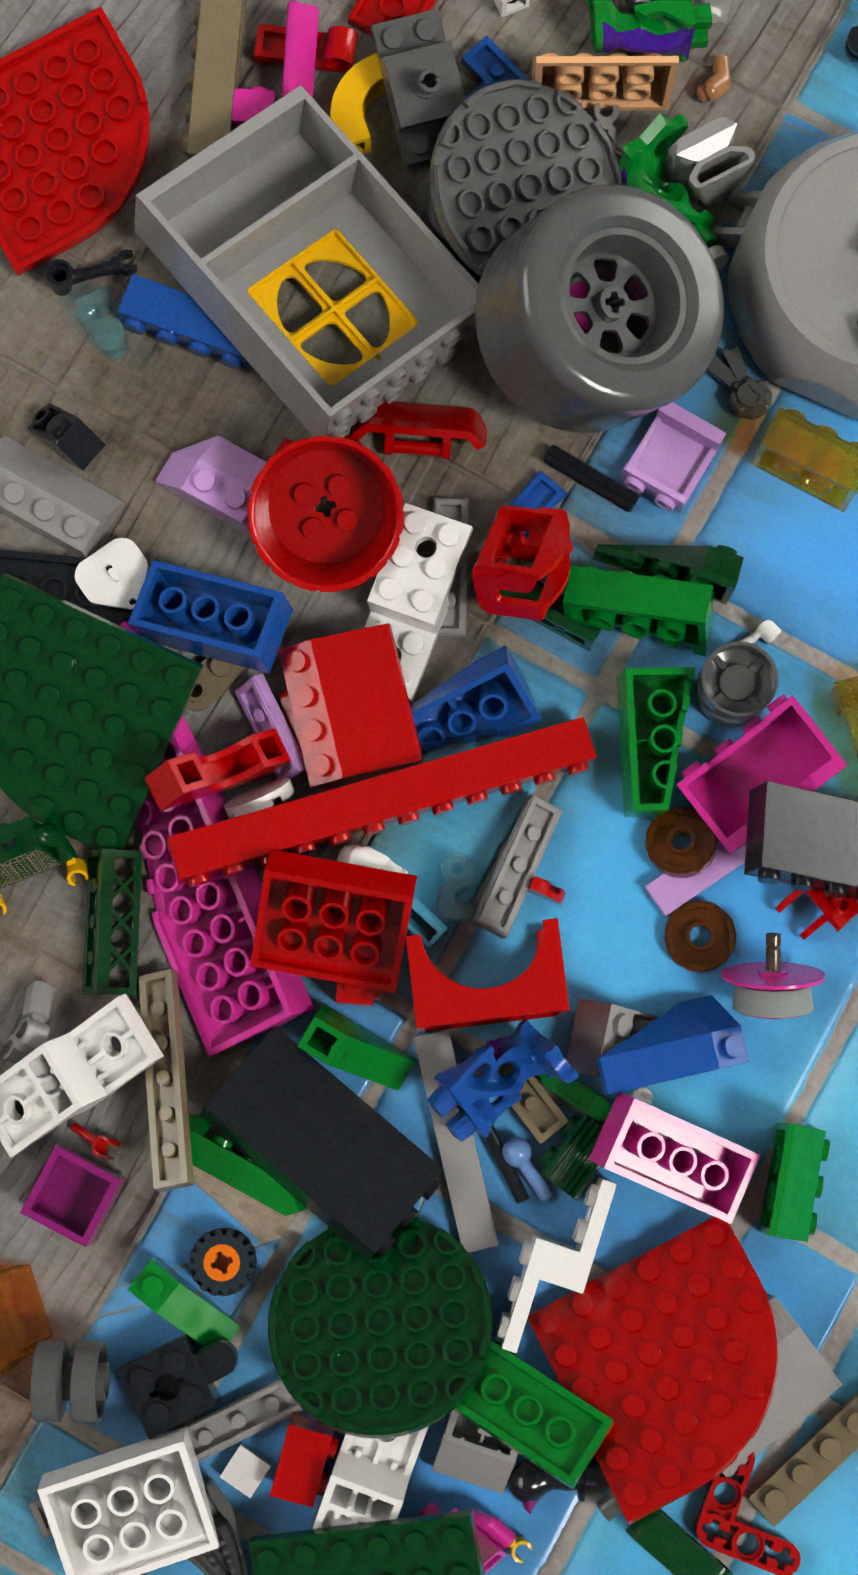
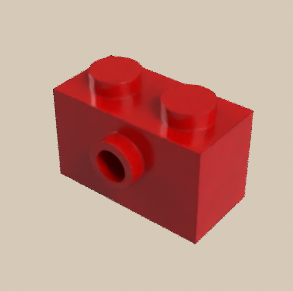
M292 1412L270 1496L314 1507L316 1496H324L330 1475L323 1472L326 1459L334 1461L339 1438L333 1437L334 1429L325 1426L313 1417Z

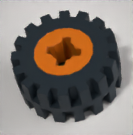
M230 1228L214 1229L204 1234L195 1243L189 1257V1269L192 1272L194 1282H197L200 1289L214 1296H229L242 1290L253 1278L257 1267L256 1250L251 1244V1240L244 1236L242 1232Z

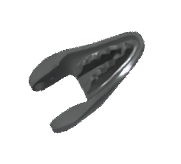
M212 1479L205 1481V1490L207 1496L211 1497L213 1504L220 1512V1515L214 1520L220 1546L217 1549L188 1558V1560L205 1575H248L245 1554L230 1501Z

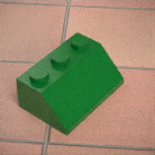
M777 1122L759 1232L773 1237L808 1242L809 1234L814 1235L817 1226V1213L813 1212L815 1197H821L824 1177L819 1176L821 1161L827 1160L830 1148V1140L825 1139L826 1131L791 1123Z

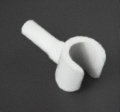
M766 620L754 632L740 641L754 643L761 637L769 645L781 633V629L773 621Z

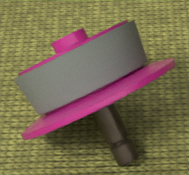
M766 933V962L743 963L727 967L722 970L721 978L735 985L732 1008L736 1012L756 1018L786 1019L800 1017L814 1010L811 987L824 982L825 973L812 966L781 962V948L779 947L781 945V934Z

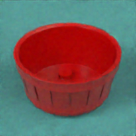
M320 435L295 441L279 450L265 463L251 488L252 494L249 495L247 518H249V533L253 544L256 545L255 549L268 567L270 566L276 575L288 583H294V586L315 592L316 590H320V592L343 591L344 588L347 590L356 587L381 571L388 563V558L391 559L400 541L399 536L400 534L402 535L404 525V511H402L404 505L399 485L396 484L397 480L378 455L353 440L338 436ZM323 496H327L328 501H335L336 507L331 509V515L325 517L322 511L317 512L315 509V505L320 504V498Z

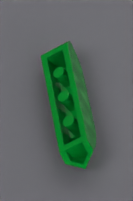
M189 1115L193 1166L284 1216L307 1210L301 1202L250 1158L231 1149L233 1144L228 1139L214 1133L212 1138L208 1137L207 1134L211 1125L206 1120Z

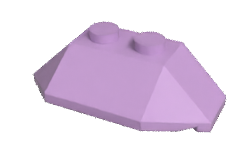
M216 436L172 452L155 483L250 536L249 518H247L249 495L252 494L251 488L260 470L263 469L266 461L228 440Z

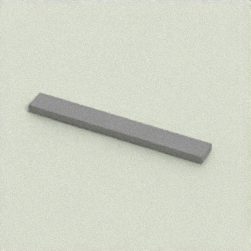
M279 1378L185 1426L187 1427L197 1460L200 1462L290 1417L292 1412L298 1413L303 1409L295 1402ZM38 1498L28 1505L43 1539L51 1536L52 1532L41 1500Z

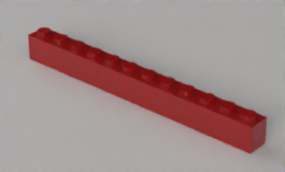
M581 717L167 837V846L179 885L188 883L189 888L210 882L209 876L223 872L224 877L237 875L246 871L245 865L259 862L260 867L266 866L271 849L284 852L294 851L295 854L305 855L315 851V845L329 841L330 846L339 845L350 841V835L363 831L365 836L373 835L384 831L385 824L398 821L399 826L407 825L420 820L419 814L432 811L434 816L454 810L453 804L466 801L468 806L488 800L487 794L500 791L502 796L522 790L521 784L534 781L535 786L543 785L556 779L555 774L565 771L568 772L569 776L577 775L588 771V765L597 758L585 719Z

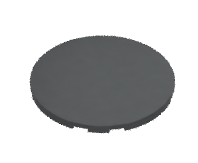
M524 79L494 83L475 92L464 100L451 113L439 132L430 168L432 202L440 227L455 253L480 277L498 246L511 233L557 200L573 191L589 186L602 184L623 185V179L616 152L601 124L598 121H594L582 108V104L561 89L555 90L541 85L538 81ZM573 274L571 276L569 286L581 281L578 275Z

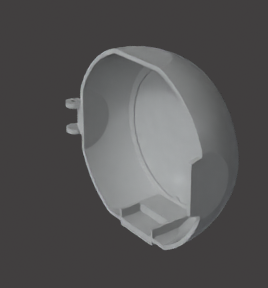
M852 131L820 142L795 156L769 179L763 191H731L727 202L734 209L743 212L736 227H714L712 232L717 237L715 244L727 249L736 247L728 269L730 307L737 331L745 348L758 367L775 384L858 420V131Z

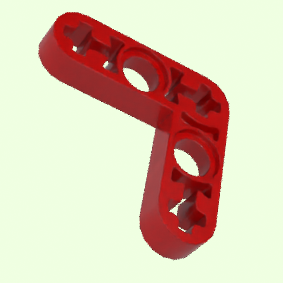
M752 1452L747 1456L749 1462L746 1465L741 1464L735 1473L738 1476H742L740 1482H737L732 1477H725L723 1474H719L716 1478L709 1481L695 1520V1534L699 1541L710 1549L776 1575H792L799 1568L801 1560L800 1553L792 1542L735 1519L754 1467L755 1455ZM723 1482L730 1483L735 1490L734 1498L725 1504L716 1501L714 1496L715 1488ZM713 1519L717 1520V1526L730 1533V1525L735 1526L730 1535L729 1547L723 1546L727 1540L718 1534H713L711 1539H707V1533L702 1528L704 1523L711 1524ZM748 1532L756 1536L757 1547L753 1552L745 1554L738 1550L737 1540L740 1535ZM765 1540H771L767 1545L768 1548L778 1553H781L784 1547L788 1548L787 1553L792 1558L791 1562H783L781 1567H777L778 1561L768 1554H764V1561H760L759 1559L765 1550Z

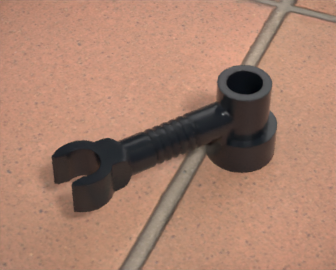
M122 250L109 261L75 270L67 261L56 259L46 266L45 275L47 283L53 292L59 296H64L70 293L74 284L112 274L132 276L138 270L137 265L126 267L121 264L122 261L133 258L132 250Z

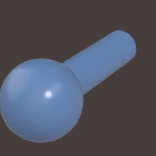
M522 1138L509 1139L502 1149L505 1162L510 1166L518 1167L542 1202L546 1201L554 1193L531 1161L530 1145Z

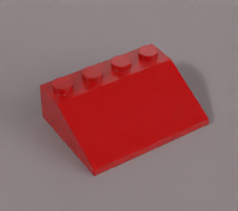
M386 623L310 639L278 650L310 788L329 790L424 761L391 624Z
M271 849L264 869L250 966L396 993L417 876Z

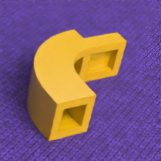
M377 53L362 59L348 70L339 82L331 102L330 118L362 154L372 152L371 137L364 119L366 111L376 98L386 93Z

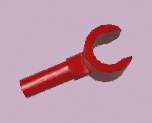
M77 1123L71 1126V1131L92 1145V1153L97 1157L113 1160L114 1158L107 1154V1146L110 1144L121 1147L118 1139L104 1135L97 1136Z

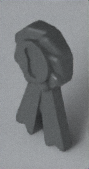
M736 346L732 350L723 349L722 359L725 364L715 355L706 372L731 391L728 404L735 415L740 418L755 420L767 414L772 401V393L763 380L747 376L740 348Z

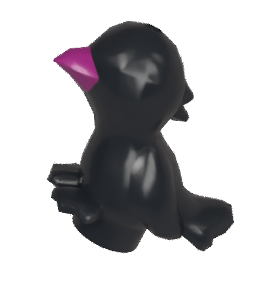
M595 1455L573 1488V1490H577V1497L581 1502L585 1501L586 1497L585 1485L596 1486L598 1461ZM527 1459L512 1470L508 1480L510 1493L515 1499L522 1502L524 1510L531 1514L539 1499L547 1492L552 1490L573 1491Z

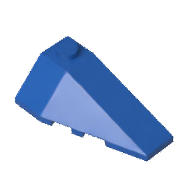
M506 645L474 661L410 705L421 751L441 748L443 744L464 740L465 743L476 742L477 738L498 735V738L510 736L542 720L526 679Z
M710 995L678 1002L668 1012L646 1024V1027L636 1034L627 1037L596 1059L604 1095L606 1096L750 1062L741 1025Z

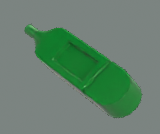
M546 1074L537 1075L547 1089L580 1111H584L592 1119L597 1121H605L612 1107L611 1104L576 1079L565 1084L556 1077L551 1079Z

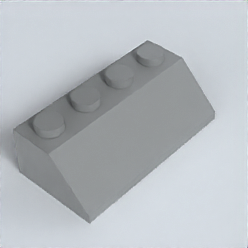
M5 435L0 438V513L78 557L87 558L95 553L124 506V501Z

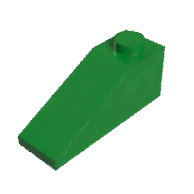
M158 1257L148 1262L127 1289L155 1313L203 1346L217 1339L231 1341L242 1327V1325Z

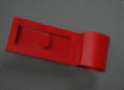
M259 23L254 50V60L256 62L284 65L286 27ZM344 26L330 27L328 33L318 32L315 70L347 73L354 64L358 41L357 32Z

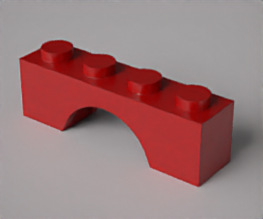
M273 728L250 735L228 748L204 757H198L196 752L168 759L146 776L145 780L160 811L266 778L291 759L276 729Z

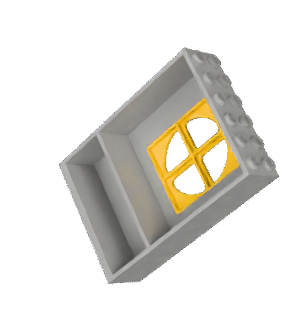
M301 85L136 194L135 233L313 437L321 435L344 438L349 433L350 427L356 422L364 423L376 413L377 407L385 401L388 404L394 402L403 393L404 387L411 382L414 384L420 383L437 363L440 365L446 364L453 358L459 347L463 344L470 346L478 340L475 327V302L479 284ZM318 261L335 262L358 271L365 277L366 281L342 299L333 301L306 272L305 266ZM288 278L297 280L322 310L318 316L295 332H288L284 329L277 308L279 289L281 284ZM373 293H378L383 297L389 314L388 337L380 347H373L345 315L349 309ZM334 324L361 353L363 359L355 364H332L309 355L301 348V344L325 326Z

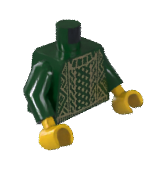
M25 817L10 824H0V889L62 865L64 862L66 863L67 881L71 886H76L74 873H81L88 880V865L85 860L75 858L76 852L63 830L57 826L40 824L31 817ZM0 893V906L3 914H5L7 911L6 905Z

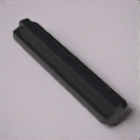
M552 445L547 450L543 460L547 465L627 512L633 510L639 499L637 493L556 445Z

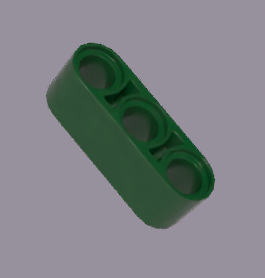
M662 1509L630 1524L625 1529L639 1545L674 1575H733L718 1558Z

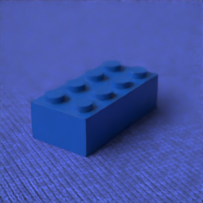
M152 560L128 625L138 635L162 646L270 673L293 608L283 592Z

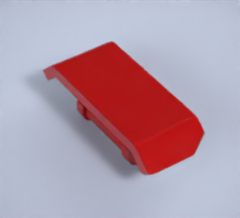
M385 401L377 407L376 413L364 423L358 421L352 425L349 436L358 441L368 432L385 433L384 455H393V453L437 456L441 457V459L450 460L452 438L467 439L476 450H480L486 446L488 430L482 416L473 408L402 402L388 404ZM394 434L443 437L442 443L394 439Z

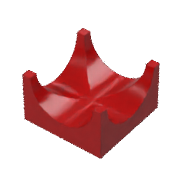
M558 918L542 920V930L537 931V947L531 965L514 980L493 988H471L448 979L430 961L424 949L421 934L406 936L415 1021L418 1033L522 1021L524 1018L531 1020L562 1016L570 1010Z

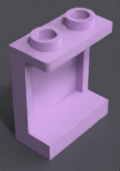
M671 402L658 409L656 418L630 461L622 469L620 479L624 480V485L635 493L642 494L645 492L655 498V503L667 511H673L674 509L681 513L723 443L726 432Z

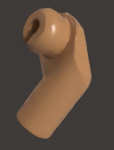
M719 55L712 59L713 76L706 80V83H702L697 87V96L701 102L706 103L709 100L714 102L729 90L731 85L729 58L726 55Z

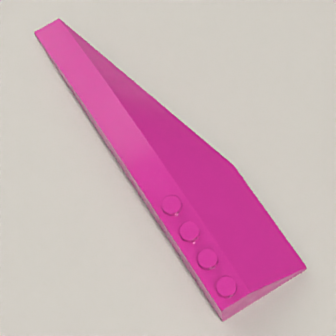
M124 621L119 625L138 634L128 625V621ZM183 715L162 764L168 759L196 752L198 757H204ZM150 791L135 826L140 827L142 845H139V848L142 851V859H146L149 880H146L148 895H153L156 912L152 913L153 922L172 970L177 972L179 987L208 1057L218 1055L272 1031L275 1026L279 1028L315 1010L300 975L250 966L262 889L261 881L253 863L245 865L246 871L237 875L224 877L223 872L209 876L210 882L189 888L188 883L180 885L178 883L167 846V837L228 820L229 818L224 809L226 801L222 793L212 794L160 811Z

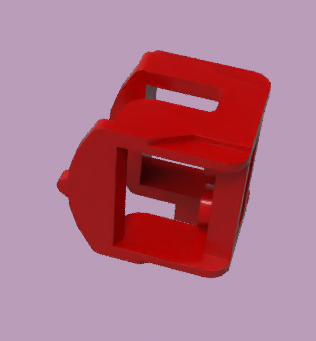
M508 505L499 507L497 516L472 571L478 606H481L485 612L537 621L544 619L549 607L564 590L571 571L569 553L573 551V545L570 541V523L565 510L545 507L532 509ZM523 531L530 532L528 538L524 537ZM508 557L533 561L531 567L510 565L506 562ZM549 574L538 601L500 595L499 590L521 593L531 592L537 580H541Z

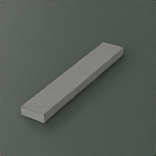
M449 1029L413 1037L427 1099L439 1087L434 1077L447 1069L457 1066ZM429 1105L460 1243L468 1253L499 1246L474 1136L472 1134L460 1142L447 1129L445 1124L458 1113L456 1107L442 1118Z

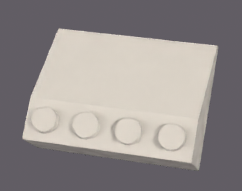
M186 1426L158 1435L150 1440L146 1439L42 1475L37 1489L66 1575H141L209 1552L220 1546L199 1463Z

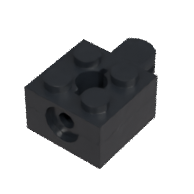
M184 1333L119 1368L116 1372L149 1440L218 1404L221 1396L214 1382L233 1372L238 1364V1352L236 1347L226 1339L214 1340L197 1349L193 1339Z

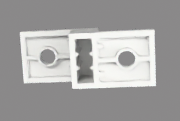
M405 503L402 510L404 511L402 535L400 534L399 536L400 541L391 559L388 558V563L376 576L367 599L370 614L364 628L386 623L391 624L396 648L401 653L400 665L409 702L412 703L438 638L439 629L442 627L449 606L448 593L473 528L465 523ZM421 542H433L437 546L434 555L427 558L418 555L416 550Z
M126 994L116 997L71 1032L43 1043L0 1075V1141L10 1158L23 1152L64 1121L91 1109L164 1057ZM112 1036L117 1037L121 1043L120 1053L112 1046ZM16 1100L23 1106V1116L15 1108Z
M597 1177L595 1184L591 1182L588 1184L583 1199V1204L588 1206L585 1219H577L572 1235L574 1242H577L576 1247L537 1234H533L531 1241L524 1240L518 1260L524 1266L520 1277L514 1275L507 1294L508 1300L512 1301L509 1313L502 1311L496 1329L497 1337L501 1338L502 1349L517 1353L539 1279L583 1294L616 1189V1183Z
M428 1427L414 1433L392 1438L372 1439L345 1434L312 1529L397 1519Z

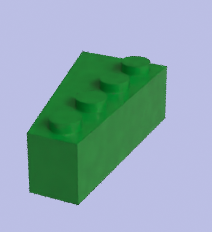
M571 565L563 599L564 616L577 623L606 631L613 630L614 626L620 627L629 637L640 640L647 635L661 638L664 640L663 646L674 649L678 648L679 643L695 647L694 654L706 657L714 620L713 585L705 584L699 580H690L688 582L673 580L663 575H654L652 577L637 575L628 570H619L617 572L602 570L593 565H584L582 567Z
M696 667L625 668L616 677L624 817H657L669 810L677 769L676 762L684 733L682 730L685 714L688 711L689 693Z

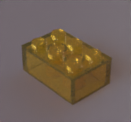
M780 407L763 437L751 465L844 512L858 491V442L852 441L849 443L838 437L837 432L825 425L817 426L807 421L801 412L795 409L786 410Z

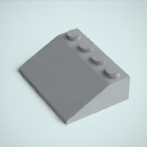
M771 1294L768 1296L775 1319L779 1355L773 1396L766 1416L755 1436L749 1440L745 1448L737 1455L738 1458L722 1472L725 1477L734 1475L741 1464L746 1465L749 1462L747 1456L754 1452L756 1457L843 1385L776 1296Z

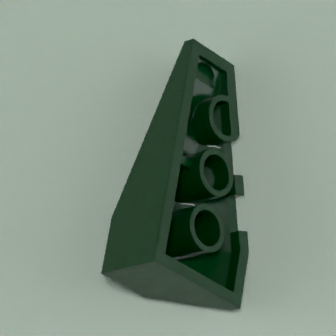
M597 545L593 558L595 561L622 570H628L637 575L651 577L663 575L673 580L687 582L690 580L702 581L705 584L713 585V600L723 604H727L736 588L744 557L737 555L736 550L723 545H718L715 548L712 546Z

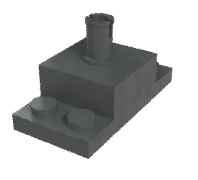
M439 8L370 26L404 166L431 160L437 137L445 121L465 100L451 40L446 41Z

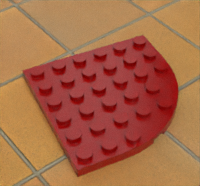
M101 6L0 59V246L17 276L77 246L106 226L131 197L146 164L151 135L148 100L140 75Z
M712 1217L586 1284L583 1294L573 1291L528 1315V1320L560 1385L614 1420L612 1428L595 1453V1457L629 1525L716 1478L738 1458L737 1455L745 1448L749 1440L755 1436L766 1416L773 1396L779 1355L775 1319L768 1296L730 1224L719 1218Z

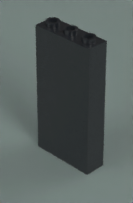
M275 1026L204 1105L200 1116L365 1259L369 1260L376 1252L383 1256L396 1240L391 1233L399 1224L406 1228L419 1212L414 1207L418 1200L423 1197L428 1201L441 1185L436 1178L444 1169L306 1051L297 1047L298 1044Z

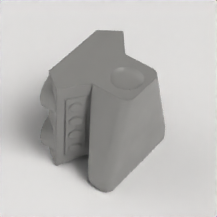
M723 116L678 138L668 150L671 158L665 165L670 175L669 182L682 183L686 187L691 188L703 208H710L726 200L730 192L736 189L755 160V153L750 147L732 146L737 123Z

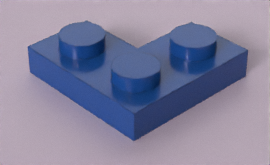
M487 35L462 56L461 63L481 83L465 97V100L475 92L497 82L519 79L530 80Z

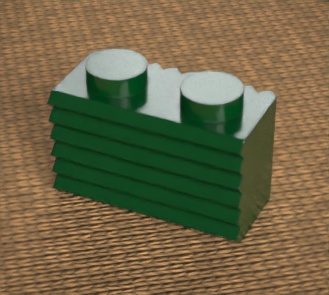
M582 1114L579 1119L573 1115L561 1131L565 1139L558 1148L551 1145L540 1159L539 1163L544 1167L539 1173L573 1199L577 1200L601 1168L600 1165L589 1160L603 1127L586 1114Z

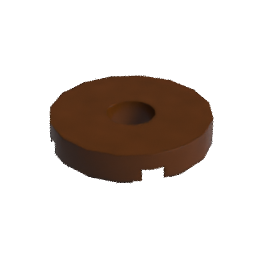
M675 807L652 820L646 832L645 846L650 862L660 872L671 877L688 878L700 874L711 865L717 853L718 838L695 809ZM678 835L689 836L692 840L690 846L682 850L674 848L671 842Z
M697 900L683 904L671 914L665 924L663 940L666 951L675 964L687 971L704 973L717 969L731 956L735 949L736 930L733 920L718 905L712 902ZM700 926L709 932L710 939L706 946L698 947L691 942L690 932L694 927Z

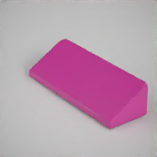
M289 1L282 97L301 85L313 98L319 9L314 5L296 1Z

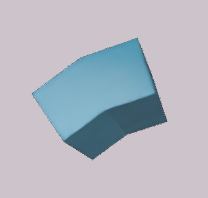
M415 898L413 899L411 911H416L437 933L432 938L411 917L408 929L414 935L421 934L422 942L430 948L436 945L449 931V928Z

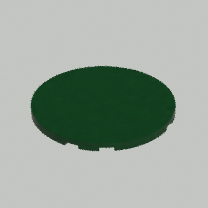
M414 1217L406 1228L399 1224L391 1233L396 1240L383 1256L376 1252L369 1260L365 1259L330 1227H327V1230L320 1233L310 1242L307 1241L291 1258L278 1285L276 1284L271 1299L268 1315L269 1348L276 1371L286 1390L295 1402L315 1420L331 1429L356 1437L372 1439L399 1437L417 1432L436 1423L454 1410L469 1394L481 1375L488 1358L492 1341L493 1313L487 1285L478 1265H476L473 1258L464 1249V1246L442 1228L439 1229L430 1223L420 1220L418 1217Z

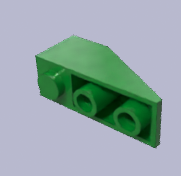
M325 1004L321 1006L297 1047L329 1066L397 1091L416 1062L415 1058Z

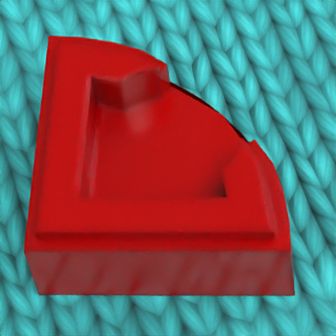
M537 876L534 877L528 892L561 905L566 894L564 890L550 885V882Z

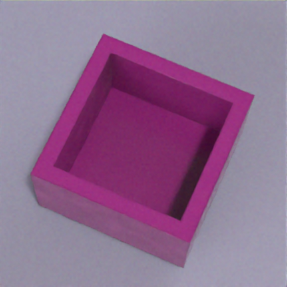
M55 1145L20 1213L70 1240L88 1247L93 1245L127 1178L65 1145Z

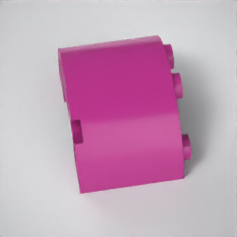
M783 694L767 706L770 713L764 717L763 721L757 716L742 728L745 735L736 742L729 738L713 750L717 756L711 761L705 762L703 765L696 761L680 773L684 779L677 786L729 854L746 843L749 794L751 789L769 781L814 792L847 766L843 758L793 695L787 698Z

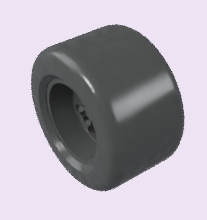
M619 184L595 185L573 191L557 200L511 233L494 251L485 266L479 281L475 302V327L480 351L492 378L501 391L514 405L531 418L549 427L574 433H595L614 429L668 405L684 395L703 376L713 360L720 342L724 319V299L719 272L707 244L696 228L679 210L660 197L639 188ZM573 274L578 275L587 286V292L583 299L570 296L569 294L570 278ZM583 313L590 324L586 334L579 326L574 314ZM603 332L615 334L620 347L619 353H609L600 348Z

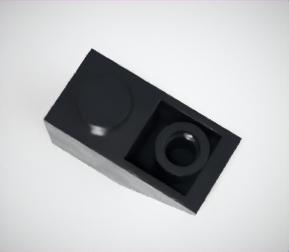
M51 403L36 412L32 420L33 422L27 428L35 437L65 461L82 471L85 470L106 445L77 416Z

